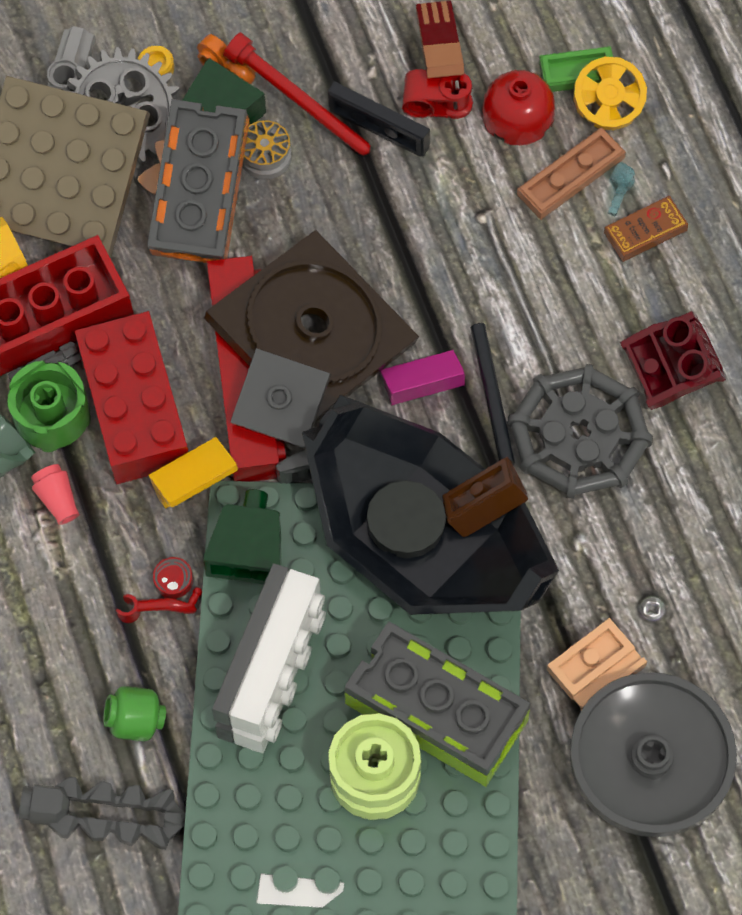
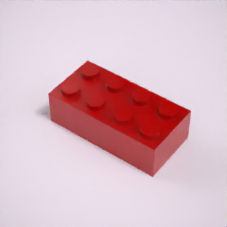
M98 235L0 278V376L22 367L53 350L57 351L59 347L69 342H77L75 330L134 315L130 295Z
M147 311L75 330L116 485L147 477L154 471L188 453L187 443L150 312Z

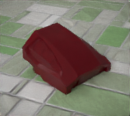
M693 311L665 322L653 324L620 341L645 393L648 408L651 410L663 407L707 385L726 380L723 367L709 336Z

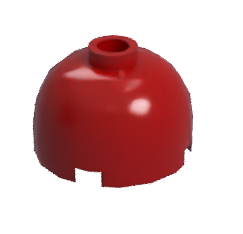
M526 70L506 72L490 83L484 95L482 107L483 122L488 132L492 136L495 133L498 137L503 138L504 143L509 145H528L545 136V131L554 122V95L548 83L535 73Z

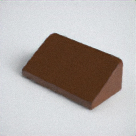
M508 456L442 495L447 521L463 537L469 536L528 500L527 492Z

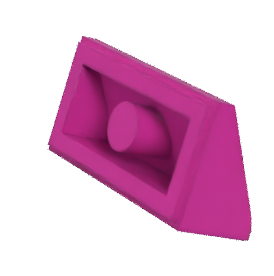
M454 350L380 371L391 406L465 385V373Z

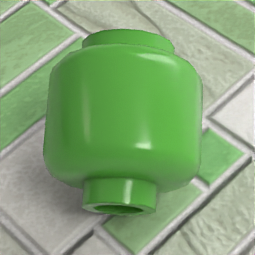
M122 686L116 690L114 695L109 694L106 699L103 716L104 726L109 727L111 734L117 739L149 741L156 729H163L166 707L165 705H160L158 695L152 689Z

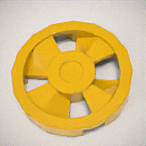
M605 56L591 61L581 70L574 84L573 100L579 115L593 123L594 127L598 129L602 127L604 130H618L629 126L640 115L646 103L647 86L642 73L634 64L620 57ZM628 70L635 80L633 84L624 87L619 79ZM591 71H597L601 79L599 84L587 77ZM622 101L634 108L624 118L621 117L617 110ZM594 102L600 106L595 115L586 107Z

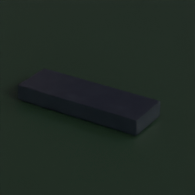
M335 81L329 88L328 103L330 112L420 157H424L429 150L430 128Z

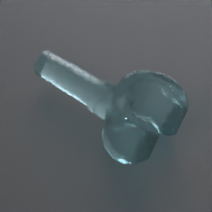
M623 162L616 166L610 178L612 182L619 185L608 210V214L611 216L617 215L624 195L635 183L634 169Z

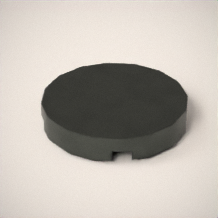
M400 481L390 483L375 494L369 503L366 522L369 536L378 548L386 553L389 551L390 553L397 554L396 557L412 558L422 556L435 548L444 532L446 513L443 502L435 491L422 483Z

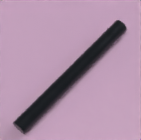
M476 323L470 329L498 459L500 461L508 456L514 465L515 459L486 326L484 323Z

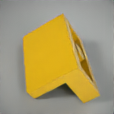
M214 437L148 476L159 501L166 509L177 506L238 470V467L218 438Z

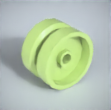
M378 713L360 715L346 722L334 735L328 754L331 789L339 804L351 814L369 820L387 819L404 811L416 797L421 781L420 747L411 729L397 718Z

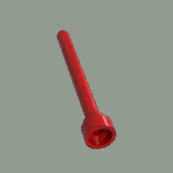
M239 32L229 42L223 52V56L233 64L239 63L242 66L248 65L360 155H367L370 152L371 146L365 139L255 53L256 48L252 46L253 41L242 32Z

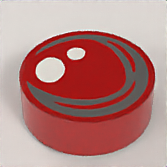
M165 558L156 565L153 571L155 588L163 597L181 598L193 586L192 569L181 558Z

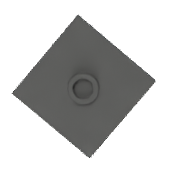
M256 348L230 423L305 448L302 432L313 429L331 374Z

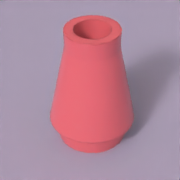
M59 464L47 466L32 475L31 479L34 484L32 490L55 517L58 525L73 521L80 515L75 505L68 473L65 470L62 471Z

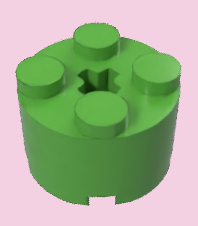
M45 361L30 363L14 375L9 385L10 390L7 404L17 432L30 445L40 448L44 452H54L58 448L70 445L83 434L91 421L90 406L80 376L72 367L58 361V364L45 363Z

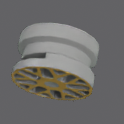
M269 120L250 124L248 128L250 136L247 137L242 165L244 170L252 177L261 180L274 179L281 176L291 163L290 136L286 129L279 123Z

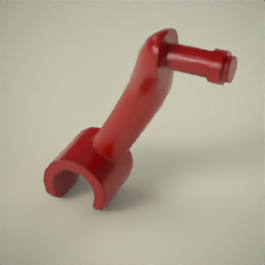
M194 588L188 603L173 598L137 600L132 594H126L123 596V600L127 604L133 605L134 608L129 612H122L116 609L118 618L124 623L135 622L143 611H172L194 614L197 612L195 604L202 595V589Z

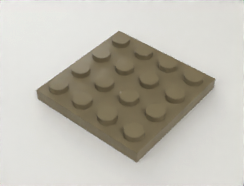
M6 76L0 96V217L5 219L11 232L69 247L98 235L109 257H112L150 113L145 110Z

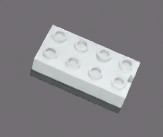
M273 563L212 708L214 721H217L215 726L217 738L231 743L235 742L237 745L263 754L268 742L274 743L282 725V719L278 718L283 705L290 706L297 688V683L293 682L298 669H305L312 649L307 645L312 633H320L325 620L326 611L322 610L325 596L320 594L319 578L292 569L289 571V568Z

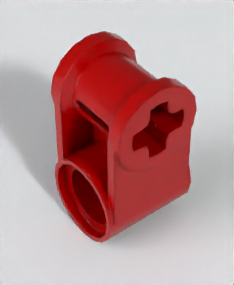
M411 70L405 75L402 110L407 115L416 118H463L473 108V99L470 95L472 81L465 73L456 76L427 78L426 70ZM455 81L459 82V88L455 87ZM454 102H457V109H454Z

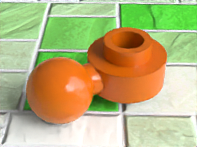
M208 34L197 45L198 59L203 66L211 58L250 84L254 82L256 72L246 64L244 66L239 63L233 64L224 57L223 52L227 45L215 35Z

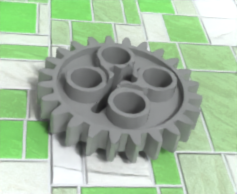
M116 47L112 58H109L105 50H101L99 54L100 62H97L91 56L87 57L86 65L88 70L78 65L75 69V74L79 79L69 78L67 86L73 90L70 92L90 97V91L100 89L106 93L109 102L117 103L120 101L122 105H131L130 107L148 111L155 119V124L146 127L137 162L140 165H144L146 152L156 159L155 143L165 140L171 99L179 91V86L168 87L167 85L172 74L160 75L158 72L162 63L159 61L151 67L148 65L149 54L146 53L141 60H138L133 48H131L127 57L122 56L119 47ZM127 78L137 79L142 85V90L139 92L129 91L124 85V80ZM147 96H151L153 98V101L151 102L146 101L136 103Z

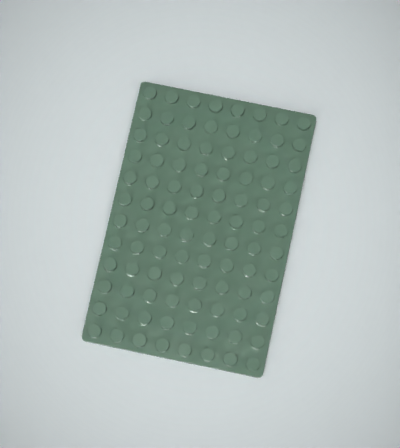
M219 481L210 486L205 552L224 505L243 506L245 491L249 489L266 492L268 494L266 509L280 512L281 566L289 568V571L292 569L319 578L320 594L325 596L322 610L326 611V616L320 633H312L307 645L312 649L305 669H298L293 682L297 683L294 698L290 706L283 705L278 718L282 719V725L274 743L269 741L263 754L237 745L235 742L231 743L217 738L215 727L217 721H214L212 708L264 584L206 577L204 568L178 915H517L519 736L487 787L420 749L421 781L416 797L404 811L387 819L376 820L355 816L339 804L331 789L328 752L334 735L346 722L363 715L345 704L344 686L362 660L370 664L372 661L371 646L388 621L520 697L521 611L410 615L327 546L313 483L281 484L280 482ZM261 874L273 875L275 888L284 893L296 888L298 878L314 879L316 888L324 894L335 892L339 888L340 882L344 883L343 892L324 907L257 903Z

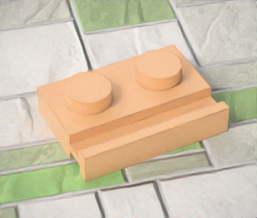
M608 618L550 662L546 670L571 700L578 704L582 711L589 699L601 688L619 678L637 674L646 667L647 660L637 653L634 645L615 623Z

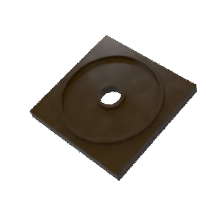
M317 230L313 231L208 309L204 316V319L249 366L257 348L330 373L331 377L315 422L333 408L340 395L350 396L413 346L419 338L413 329ZM306 314L318 315L325 321L327 329L321 333L310 332L303 326L301 317Z

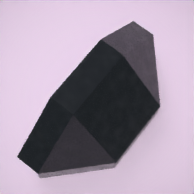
M340 395L333 408L324 414L319 422V427L302 432L327 546L410 615L522 611L541 600L558 574L559 569L525 502L467 537L461 536L448 523L446 516L445 528L440 541L434 549L422 556L401 558L396 557L397 554L390 553L389 551L386 553L377 547L369 536L366 520L369 503L380 489L390 483L400 481L422 483L435 491L443 502V494L485 470L484 467L440 432Z

